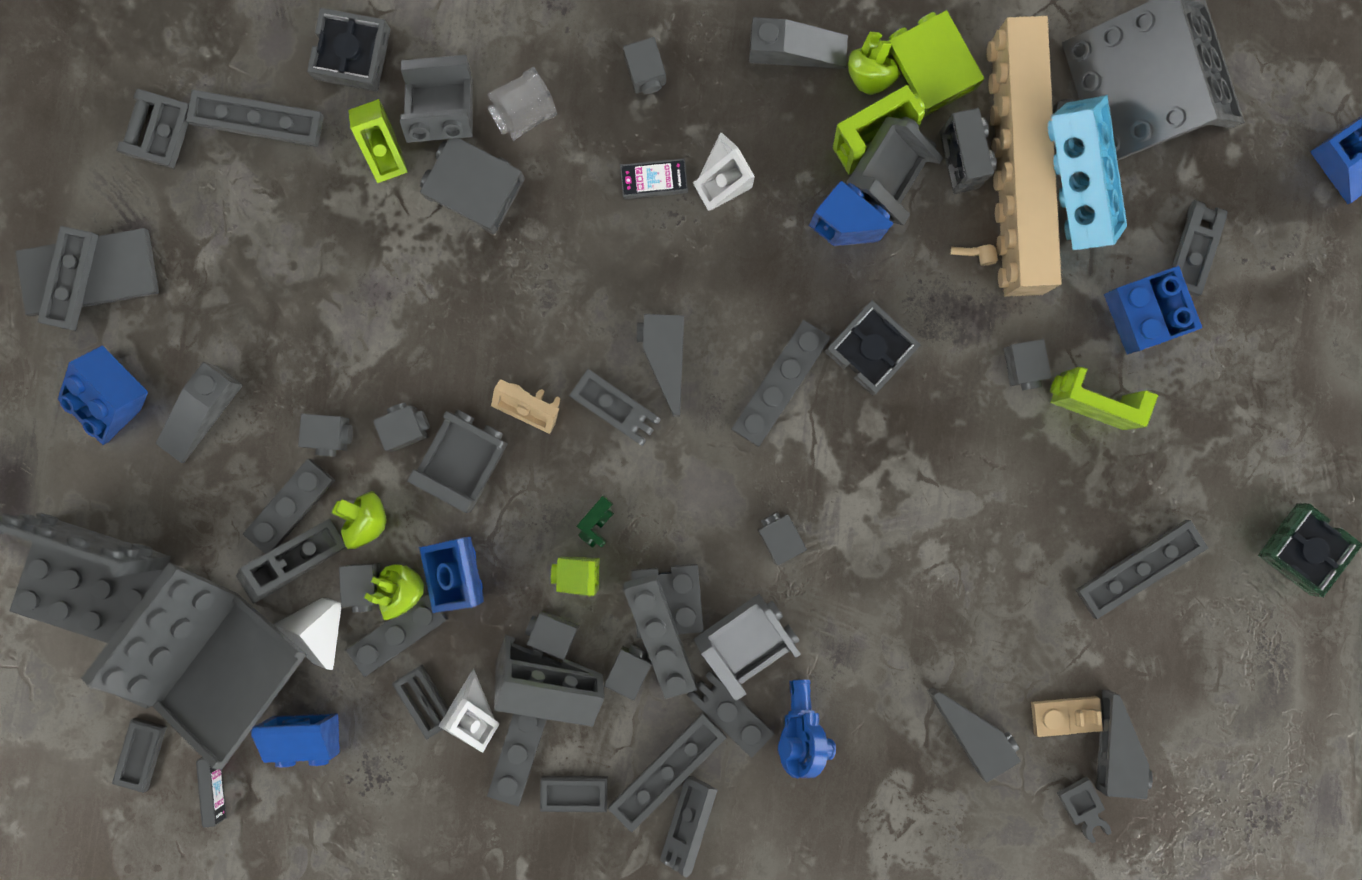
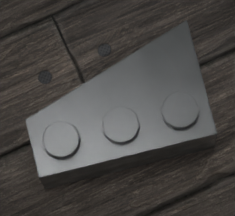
M505 634L495 665L494 711L593 727L604 701L603 674L567 659L560 663L543 656L544 652L534 648L531 651L514 644L515 638Z

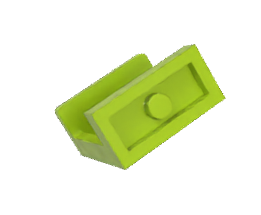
M947 10L938 15L935 12L929 13L918 21L917 26L910 30H907L906 27L901 28L889 37L892 46L887 56L893 55L913 94L918 93L925 105L924 117L978 89L985 79Z
M906 85L837 124L833 150L849 175L853 173L863 157L866 149L865 144L874 139L886 117L897 119L908 117L914 120L920 128L925 114V105L918 93L913 94L909 86Z
M1081 366L1064 371L1061 375H1057L1054 378L1050 388V393L1053 394L1050 403L1121 430L1147 427L1158 398L1157 394L1144 390L1122 395L1121 401L1118 402L1083 389L1082 383L1087 369Z

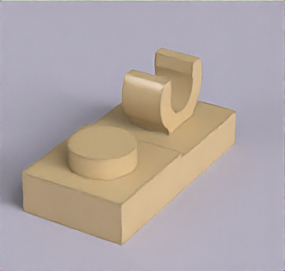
M500 379L494 388L491 406L550 434L556 423L560 398L556 397L553 403L548 404L542 401L545 390L540 389L534 397L529 392L524 391L519 385Z
M1097 696L1031 702L1034 735L1037 737L1103 731L1100 698Z

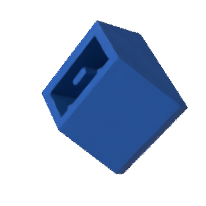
M1361 115L1310 151L1347 204L1362 196Z
M840 181L815 211L809 226L833 246L879 242L894 223L889 220L890 215L886 210L876 204L872 206L864 200V194L859 188L851 183L846 185Z
M1179 266L1118 287L1104 294L1126 355L1203 328Z
M102 345L69 362L58 400L62 408L67 413L72 414L82 424L89 436L95 437L104 445L141 411L148 391Z

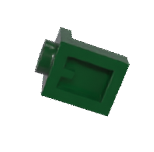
M604 495L576 526L581 530L578 536L592 548L596 544L602 548L607 542L592 528L595 525L602 528L614 514L609 510L614 503Z

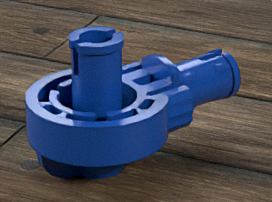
M810 680L789 681L791 711H788V714L784 716L785 727L778 744L782 766L793 778L817 777L823 771L827 760H832L836 754L834 741L826 737L823 728L819 725V713L812 711Z

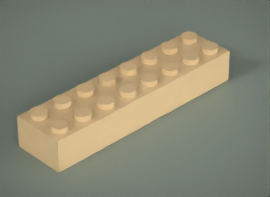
M1048 16L1007 17L987 45V60L992 62L993 74L989 76L988 87L989 93L994 94V106L991 107L990 123L991 126H995L996 138L992 141V150L997 158L998 170L994 172L993 185L995 191L999 190V203L995 206V220L997 223H1000L1001 235L997 237L996 243L997 254L1002 255V268L998 272L999 287L1004 290V297L1044 295L1062 285L1056 173L1053 163L1055 148L1054 141L1050 140L1048 134V122L1051 121V116L1053 115Z

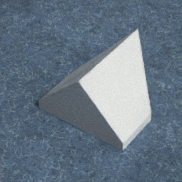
M720 133L699 178L693 184L706 208L710 211L751 189L755 176L739 148L723 133Z
M321 598L273 624L300 648L313 664L327 670H333L341 602Z
M473 668L438 727L483 753L500 723L494 719Z

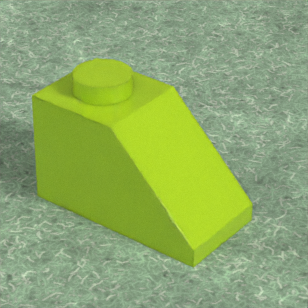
M377 99L349 109L350 128L377 183L408 173L393 128L380 100Z
M559 557L557 564H552L551 584H557L556 592L594 596L599 591L600 558Z

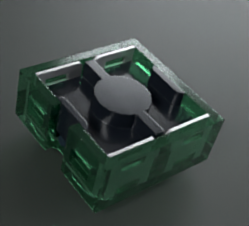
M1297 503L1258 556L1310 596L1324 598L1360 550L1362 543L1344 529L1331 527L1328 524L1331 519L1310 503Z

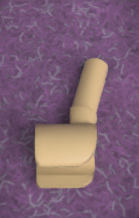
M990 244L978 248L951 246V255L979 256L980 266L993 265L998 261L997 250Z

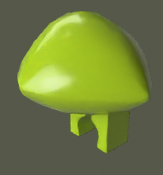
M871 31L862 48H857L850 53L848 61V71L852 81L859 91L869 95L878 94L887 89L900 76L895 61L887 57L892 43L880 40L882 34Z
M374 491L357 497L353 504L343 499L336 501L331 512L346 520L341 533L347 549H356L372 542L385 529V509L381 499Z
M401 564L388 565L381 571L379 578L373 576L371 580L372 583L377 585V592L373 595L366 593L364 598L371 603L378 604L383 619L390 620L407 612L418 603L424 594V583L415 570Z

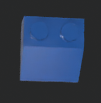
M471 537L419 547L433 613L470 608L484 602L483 586L478 574L476 552L472 545Z
M338 713L272 716L251 729V736L263 763L275 762V767L294 766L296 761H308L310 766L329 764V760L340 753Z

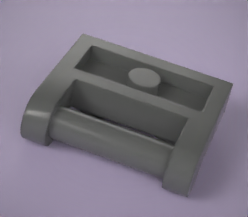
M136 89L133 97L136 103L124 140L123 142L119 141L116 151L133 158H139L174 169L189 124L186 122L189 104ZM149 106H154L142 145L139 147L137 143Z

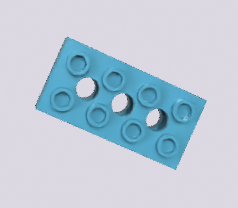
M1108 95L1068 102L1051 116V121L1048 122L1049 138L1051 141H1055L1057 151L1053 159L1054 170L1057 175H1061L1062 187L1059 189V200L1061 207H1066L1068 217L1064 225L1065 236L1067 240H1071L1073 250L1114 245L1127 227Z

